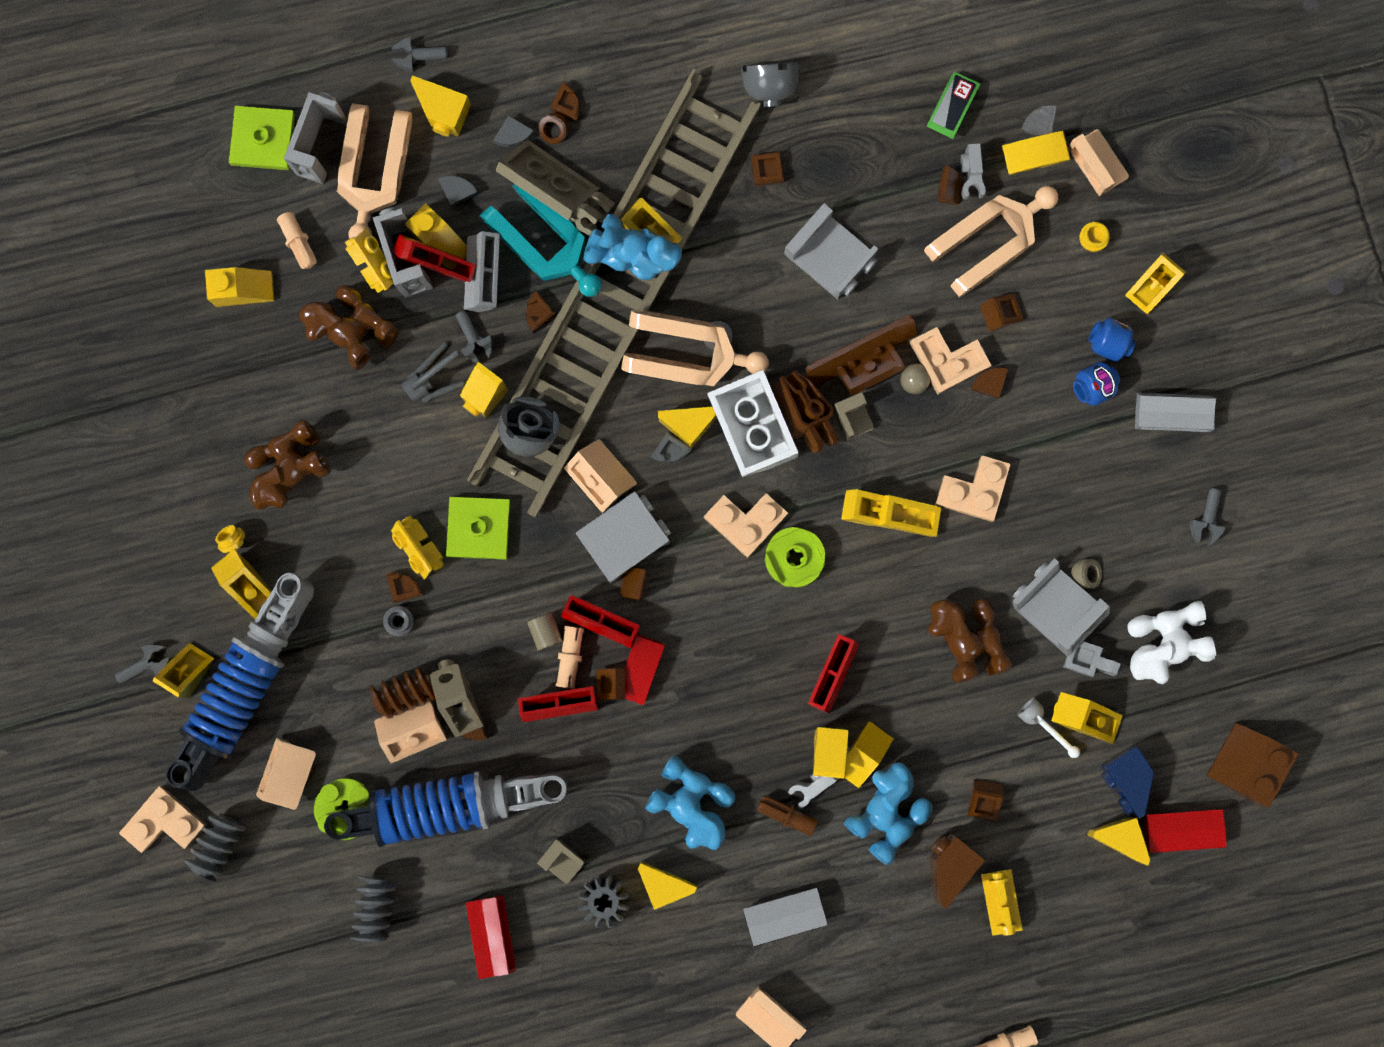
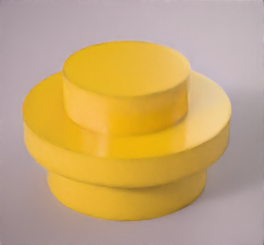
M1099 222L1086 224L1079 235L1081 245L1091 252H1098L1104 249L1110 239L1108 229Z
M234 525L226 526L216 536L215 541L218 543V549L222 553H228L234 549L237 551L244 543L245 532Z

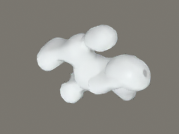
M1202 601L1193 602L1177 611H1163L1157 616L1140 615L1130 620L1128 632L1131 636L1143 637L1156 629L1160 631L1163 637L1160 646L1144 645L1133 654L1130 661V669L1136 680L1153 679L1157 683L1164 684L1170 677L1168 667L1171 664L1182 663L1189 656H1196L1205 662L1215 659L1216 648L1212 637L1192 639L1187 631L1183 629L1185 623L1191 626L1205 624L1206 612Z

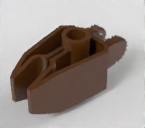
M793 371L787 379L784 376L780 377L774 384V396L791 437L795 439L803 438L813 453L823 450L822 439L830 447L837 444L838 435H836L834 428L829 422V419L833 416V407L815 385L796 371Z

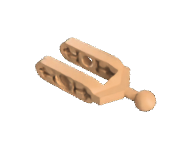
M355 103L351 105L339 166L337 193L358 211L357 222L350 228L349 238L356 237L366 228L372 235V231L368 226L370 214L397 204L412 128V112L396 110L394 113L381 191L356 188L369 121L368 105Z
M1050 186L1041 187L1036 192L1035 199L1027 205L998 195L930 243L924 249V252L932 262H935L989 224L1000 214L1005 218L1017 236L950 285L960 298L1034 244L1033 214L1040 209L1053 208L1059 200L1057 190Z
M631 310L629 326L632 328L715 342L711 368L640 354L625 353L621 367L623 371L695 385L714 386L733 365L746 367L752 374L762 370L765 372L768 369L769 360L762 352H753L749 355L735 353L724 326L656 312Z

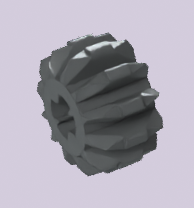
M610 875L607 877L605 885L602 884L601 877L596 876V888L590 882H586L584 887L591 894L582 892L578 895V898L588 901V903L581 904L578 907L579 911L590 910L584 920L589 922L593 916L597 917L595 927L600 928L602 919L606 920L608 928L613 927L612 915L621 922L624 917L617 909L628 911L630 907L628 904L620 902V900L627 899L630 896L629 892L618 894V891L624 885L623 882L620 881L614 888L611 887L613 876ZM603 894L610 896L608 901L612 899V905H607L605 909L599 908L600 903L596 904V898H601Z

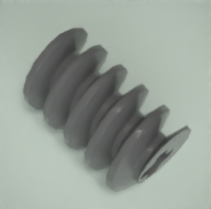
M220 813L219 817L209 815L208 819L214 824L213 828L202 827V830L208 837L196 838V841L202 848H191L190 852L196 857L195 860H184V863L191 871L213 882H217L213 875H221L223 872V868L219 864H227L229 861L225 853H233L235 850L231 842H239L241 836L236 831H245L247 829L246 825L224 813Z
M358 876V879L366 882V886L357 887L356 890L365 895L364 898L355 900V904L363 907V910L353 912V916L361 919V923L351 925V928L358 931L359 935L349 938L362 942L388 940L389 934L381 929L391 926V922L383 917L393 914V910L385 905L393 903L395 898L387 894V892L395 891L397 886L390 882L389 879Z

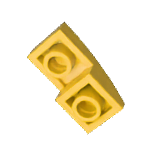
M1064 131L1036 136L1002 146L1009 175L1039 167L1044 168L1070 160Z

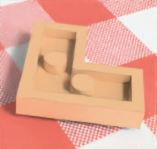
M937 327L910 341V345L918 360L926 368L931 379L930 382L937 395L992 366L978 339L952 353Z
M981 456L973 483L944 475L935 505L993 522L1010 464Z
M766 493L745 515L723 495L707 512L704 519L748 558L788 515V512Z
M159 786L119 834L141 853L146 852L163 831L181 847L187 849L203 831L202 827H206L207 824L163 786Z

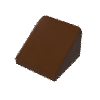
M951 166L943 168L937 200L941 203L958 205L963 177Z
M1014 293L993 297L980 305L990 332L1024 321Z
M631 568L623 575L620 596L637 601L642 600L648 575L647 571L639 568Z
M974 779L967 816L998 821L1004 799V786L999 783Z

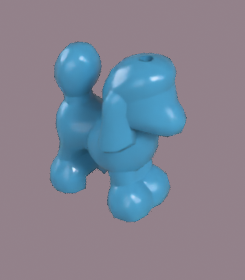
M608 214L602 224V228L605 229L604 232L597 229L592 231L583 257L584 261L589 264L603 263L617 271L630 270L634 276L641 280H651L656 274L674 269L681 260L682 251L677 243L670 242L665 237L656 235L646 228H643L641 231L624 229L621 227L620 219L617 216Z
M672 756L666 763L661 775L672 781L681 780L682 788L672 795L656 789L651 794L645 809L651 813L666 810L670 812L675 821L689 828L685 840L686 845L690 849L704 846L711 850H717L724 841L725 826L717 814L701 810L700 799L703 795L708 794L715 803L725 808L730 807L734 803L735 794L726 784L711 782L706 775L692 771L680 758Z
M900 762L892 764L886 771H876L873 774L872 780L878 790L869 801L866 812L861 816L851 815L843 823L856 837L859 836L861 839L865 838L873 828L886 832L884 840H878L868 848L869 852L885 865H889L894 861L895 854L901 844L913 835L916 826L925 823L929 819L933 811L931 802L925 798H920L912 804L906 818L898 814L899 803L911 795L914 787L912 773L908 767Z

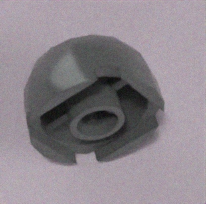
M800 62L742 65L741 78L747 95L754 100L763 101V107L781 106V100L791 97L799 86Z
M532 397L514 398L512 403L508 405L506 403L503 406L497 429L501 442L509 451L523 457H534L546 452L555 441L559 431L560 422L556 412L553 411L551 413L545 408L547 404L541 400Z

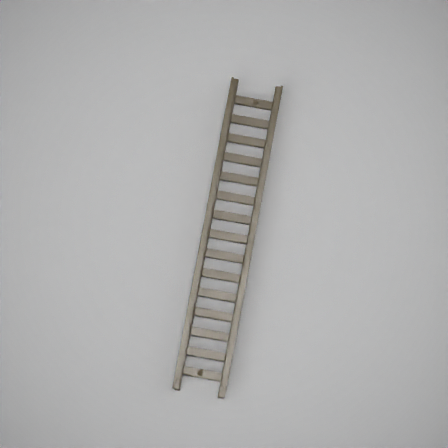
M695 69L689 75L614 212V215L621 222L624 215L637 202V198L644 185L692 209L688 219L683 223L652 207L682 237V240L678 243L681 251L761 107V103L751 102L741 122L694 99L693 96L703 80L702 75L696 73ZM688 110L733 133L727 147L680 124L679 122L685 111ZM674 135L719 158L720 160L713 173L666 149L665 147L671 136ZM658 160L706 184L700 197L697 198L651 174ZM586 263L583 270L587 274L596 275L602 263ZM630 270L624 271L650 286L643 300L601 278L602 287L600 293L633 310L649 311L671 270L656 274L651 280H641L634 276ZM578 281L573 286L510 401L512 403L513 399L517 397H529L533 389L580 414L573 429L560 423L557 436L563 438L566 442L559 455L547 450L540 455L534 456L552 466L546 479L542 481L496 456L503 444L499 437L498 424L467 479L468 482L479 488L488 469L491 467L538 492L527 511V514L535 518L538 516L621 364L624 354L627 353L639 329L632 328L582 302L581 300L584 295L579 290ZM576 312L623 337L615 352L567 327L574 313ZM560 338L608 362L601 378L553 353ZM546 364L594 388L588 402L585 403L539 379Z

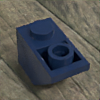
M1130 746L1100 765L1104 770L1101 776L1111 790L1115 788L1121 797L1118 803L1127 816L1132 814L1135 818H1141L1146 813L1154 772L1137 746Z

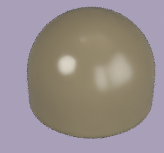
M921 364L908 365L900 377L901 386L910 394L924 392L931 381L926 368Z
M1082 559L1072 567L1071 578L1082 589H1095L1101 582L1102 570L1095 559ZM1089 567L1094 571V578L1091 581L1087 577Z

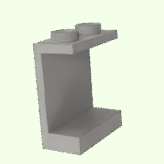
M309 92L284 160L297 176L324 184L327 172L318 159L310 155L324 118L346 125L348 119L336 102L335 97L323 92H319V95Z
M824 203L787 244L784 255L838 300L843 293L848 296L859 283L855 279L862 271L867 274L878 261L875 258L878 248L873 246L869 249L832 218L833 210Z
M392 207L382 210L379 216L373 217L394 285L405 298L433 289L430 277L420 264L403 270L399 258L392 251L395 246L392 235L408 230L405 226V223L409 220L408 216L402 208Z
M635 491L575 533L611 584L619 580L623 573L660 547L670 544L667 536L671 532L661 519L657 522L650 514L654 508L644 495L638 497Z
M1054 558L1050 564L1045 562L1036 570L1034 574L1036 578L1028 586L1023 584L1013 595L1015 598L1013 606L1020 615L1068 657L1110 614V606L1101 598L1096 601L1060 569L1059 562Z

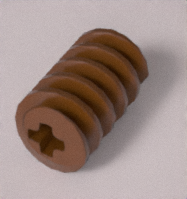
M418 666L415 667V677L413 678L405 671L403 682H400L396 676H392L393 686L391 687L382 680L381 691H378L373 684L370 685L371 698L381 719L382 713L387 719H391L393 717V708L400 715L405 712V705L410 710H414L416 708V700L421 705H426L427 695L433 701H436L430 679L431 673L427 667L426 673H423Z

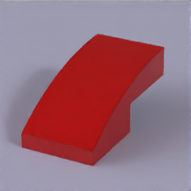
M639 634L636 635L624 668L625 699L641 705L645 704L665 647L664 643Z

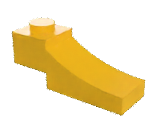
M858 489L846 490L841 520L937 537L941 507Z

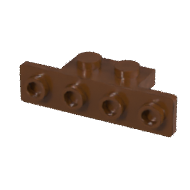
M908 315L902 319H897L890 325L867 334L857 342L843 346L837 352L814 361L805 368L808 379L816 387L839 375L853 396L904 370V363L894 347L917 335L914 318L912 315Z

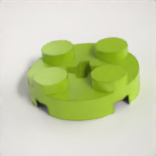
M796 527L783 529L772 537L766 548V568L770 576L784 587L800 588L807 586L818 578L824 567L825 550L823 544L815 534L805 529ZM794 549L796 553L802 552L803 557L800 559V565L796 566L794 563L789 564L787 562L790 550Z
M350 778L338 779L323 786L314 804V816L319 829L326 833L324 829L326 818L337 810L338 806L343 804V800L348 801V806L350 807L369 804V789L362 782ZM337 816L333 819V827L337 831L345 832L347 830L348 823L345 818Z

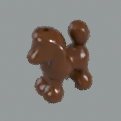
M342 285L336 291V298L345 307L353 309L351 316L339 317L330 304L311 302L301 308L298 318L306 328L305 337L307 339L317 341L326 335L335 345L348 350V362L353 369L358 371L366 366L370 360V356L367 354L369 350L361 342L365 332L374 331V336L383 348H388L397 339L398 329L391 321L381 318L370 304L364 303L361 294L355 288L349 285Z
M298 421L288 433L271 439L268 445L254 446L245 454L244 463L249 469L262 468L270 458L274 457L276 459L274 468L256 476L251 483L249 497L255 508L259 510L269 506L282 508L288 501L286 492L294 489L295 485L299 484L305 476L314 474L318 477H326L331 473L327 460L324 456L319 457L318 451H313L305 457L297 452L298 447L301 445L314 446L320 442L316 430L308 421Z
M978 599L973 602V615L977 622L981 624V629L977 632L968 628L965 610L955 601L939 600L930 606L932 622L929 624L928 631L934 637L944 636L950 652L957 660V666L952 671L954 684L969 681L973 677L978 676L975 659L983 652L989 658L986 662V673L988 676L1001 674L1013 668L1012 660L1006 655L1002 647L1000 631L994 626L995 611L988 600Z

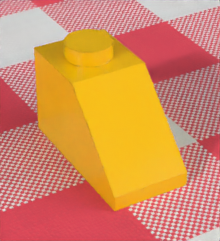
M412 75L410 81L431 127H433L432 130L446 137L449 134L459 136L471 106L468 96Z
M426 203L405 223L409 233L419 242L466 259L467 245ZM444 258L442 260V264L445 267L454 270L457 263Z
M238 267L205 270L207 300L216 307L275 301L272 271Z
M478 362L460 397L465 401L463 407L475 417L482 414L487 418L509 390L502 379Z
M234 549L211 567L220 586L256 619L262 605L268 599L272 590L256 570Z
M1061 692L1058 702L1054 706V714L1051 721L1113 744L1123 715L1091 700Z

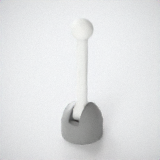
M1035 698L1027 701L1017 715L1027 724L1039 723L1068 750L1071 758H1077L1080 755V749L1069 744L1043 719L1045 713L1043 706Z

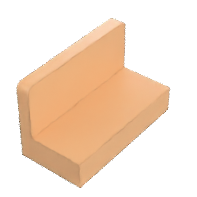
M1098 129L1086 136L1083 134L1079 135L1068 146V150L1099 197L1129 178L1127 171Z
M599 439L578 451L564 467L567 473L602 513L609 509L621 495L637 484L634 478Z
M427 697V704L424 706L416 702L414 710H410L406 706L405 712L401 715L394 711L391 719L383 716L382 719L378 718L374 721L379 744L390 763L447 740L429 697Z
M276 738L256 796L262 801L293 810L297 809L316 753L313 750Z
M760 986L753 991L736 1012V1016L771 1047H789L796 1038L799 1040L807 1031L805 1025Z

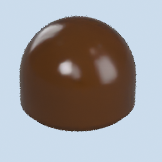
M550 113L539 122V134L544 141L550 144H558L568 135L569 123L563 115ZM548 122H554L559 126V136L552 137L548 134Z

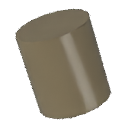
M553 613L527 622L537 651L563 642Z

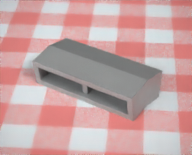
M481 231L476 235L467 237L466 261L476 264L471 282H465V310L483 312L496 307L499 233Z
M1137 393L1135 429L1211 432L1214 430L1216 398L1211 395Z
M817 888L743 909L753 946L827 925Z

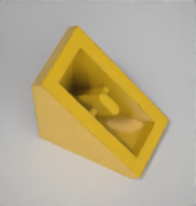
M639 198L621 219L626 229L641 231L643 228H646L656 235L663 236L670 242L677 244L682 240V237L643 198Z
M1162 253L1125 296L1148 315L1186 272L1167 255Z
M713 407L658 411L659 422L691 448L717 419Z
M188 643L154 677L153 682L179 698H190L213 663L214 658L193 644Z
M869 721L846 753L844 778L860 788L879 765L894 738Z
M821 727L815 730L813 776L844 779L848 730Z
M1128 817L1090 829L1087 834L1141 864L1148 866L1151 861L1137 818Z
M641 861L638 867L654 910L694 894L697 889L696 884Z

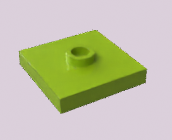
M235 106L229 164L231 166L289 170L290 166L284 160V156L293 135L294 111Z
M450 497L446 557L507 560L510 500Z

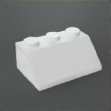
M763 370L707 393L742 477L774 468L798 458V451Z

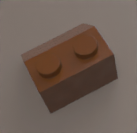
M1235 723L1206 776L1260 807L1270 808L1299 754L1265 735Z
M949 833L946 837L940 835L930 848L933 853L929 857L934 901L945 909L948 908L985 861L960 839Z

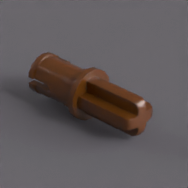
M763 796L757 807L758 812L781 822L782 827L790 826L807 834L809 837L813 834L818 822L817 818L794 809V805L787 806L768 796Z

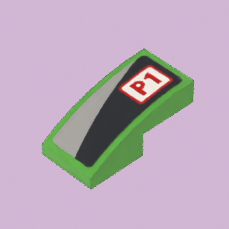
M953 72L926 127L953 139L980 83Z

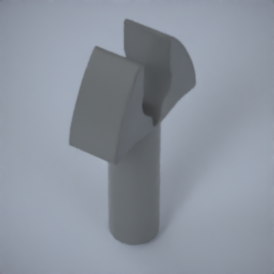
M411 37L401 40L391 48L393 53L407 52L409 54L404 59H392L397 67L408 72H414L413 65L418 60L446 59L448 57V49L446 47L416 48L412 45Z
M465 310L459 311L456 314V318L468 340L467 347L461 349V352L466 358L477 364L479 360L475 355V345L478 344L479 347L485 349L490 360L493 350L490 335L486 338L479 337Z
M1217 488L1209 490L1203 518L1199 521H1190L1191 533L1196 543L1200 542L1201 531L1205 527L1210 531L1207 546L1216 542L1225 530V527L1218 526L1215 521L1221 491Z
M159 645L142 646L141 649L144 652L142 660L115 674L116 680L122 684L147 670H152L156 676L172 660V657H167L159 663L151 662V660L154 659L157 652H161L167 649V647Z

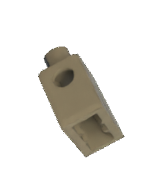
M450 659L439 662L437 671L431 673L430 679L437 707L454 736L458 737L483 727L484 725L471 686L459 664H455ZM460 702L462 703V707H459V708H458V707L453 706V705L458 704V703H460Z

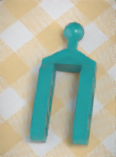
M513 184L512 187L519 196L567 243L553 258L547 262L493 206L490 205L480 215L494 233H499V238L543 281L572 275L579 282L578 287L583 295L594 297L599 294L602 287L600 278L595 274H587L580 267L586 244L585 237L570 220H567L516 184Z

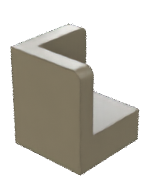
M862 392L834 404L833 411L847 441L872 431L874 428L865 408L867 402Z
M557 838L537 864L545 871H551L561 881L568 884L586 860L560 838Z

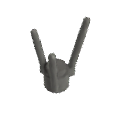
M444 342L401 384L414 403L421 399L425 404L432 398L465 386V382L460 381L429 392L433 386L428 379L459 355V351L456 350L425 374L423 373L448 347L447 342Z

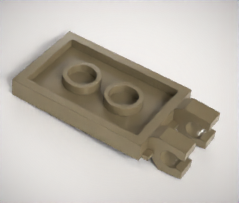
M526 140L500 160L495 170L567 220L575 221L577 229L589 236L597 227L594 224L598 221L603 224L605 217L609 214L607 212H610L615 206L612 200L603 193L598 192L599 187L529 140Z

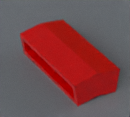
M401 234L392 250L400 259L417 265L420 264L422 267L463 282H471L476 264L465 261L464 258ZM414 247L428 252L427 258L423 259L412 255ZM443 258L457 263L454 270L441 265Z
M570 595L562 612V618L628 648H632L636 635L639 632L640 625L573 595ZM572 606L598 617V622L572 611ZM604 621L632 632L631 636L603 625Z
M838 634L810 697L809 705L827 714L830 713L860 645L859 643ZM843 643H846L849 647L836 673L832 671V668ZM830 675L835 677L822 706L817 704Z
M593 686L518 698L522 722L598 711L597 697ZM591 696V701L561 706V701ZM555 702L556 706L526 711L528 706Z
M1223 809L1151 814L1143 817L1145 845L1150 853L1226 847Z
M504 895L467 901L466 908L478 979L508 975L516 972Z

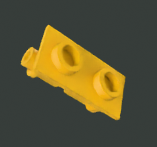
M367 228L356 237L353 236L345 241L347 245L345 249L355 264L358 266L366 262L368 267L360 272L371 289H375L378 293L382 290H387L394 284L386 257L381 251L378 241Z
M408 516L401 522L399 520L396 521L391 530L393 541L398 548L404 549L414 572L420 573L425 580L432 570L437 571L444 566L442 562L443 556L432 541L424 546L421 545L420 542L426 539L428 535L417 519Z
M1011 869L981 874L992 936L999 934L1004 936L1016 934V931H1022Z

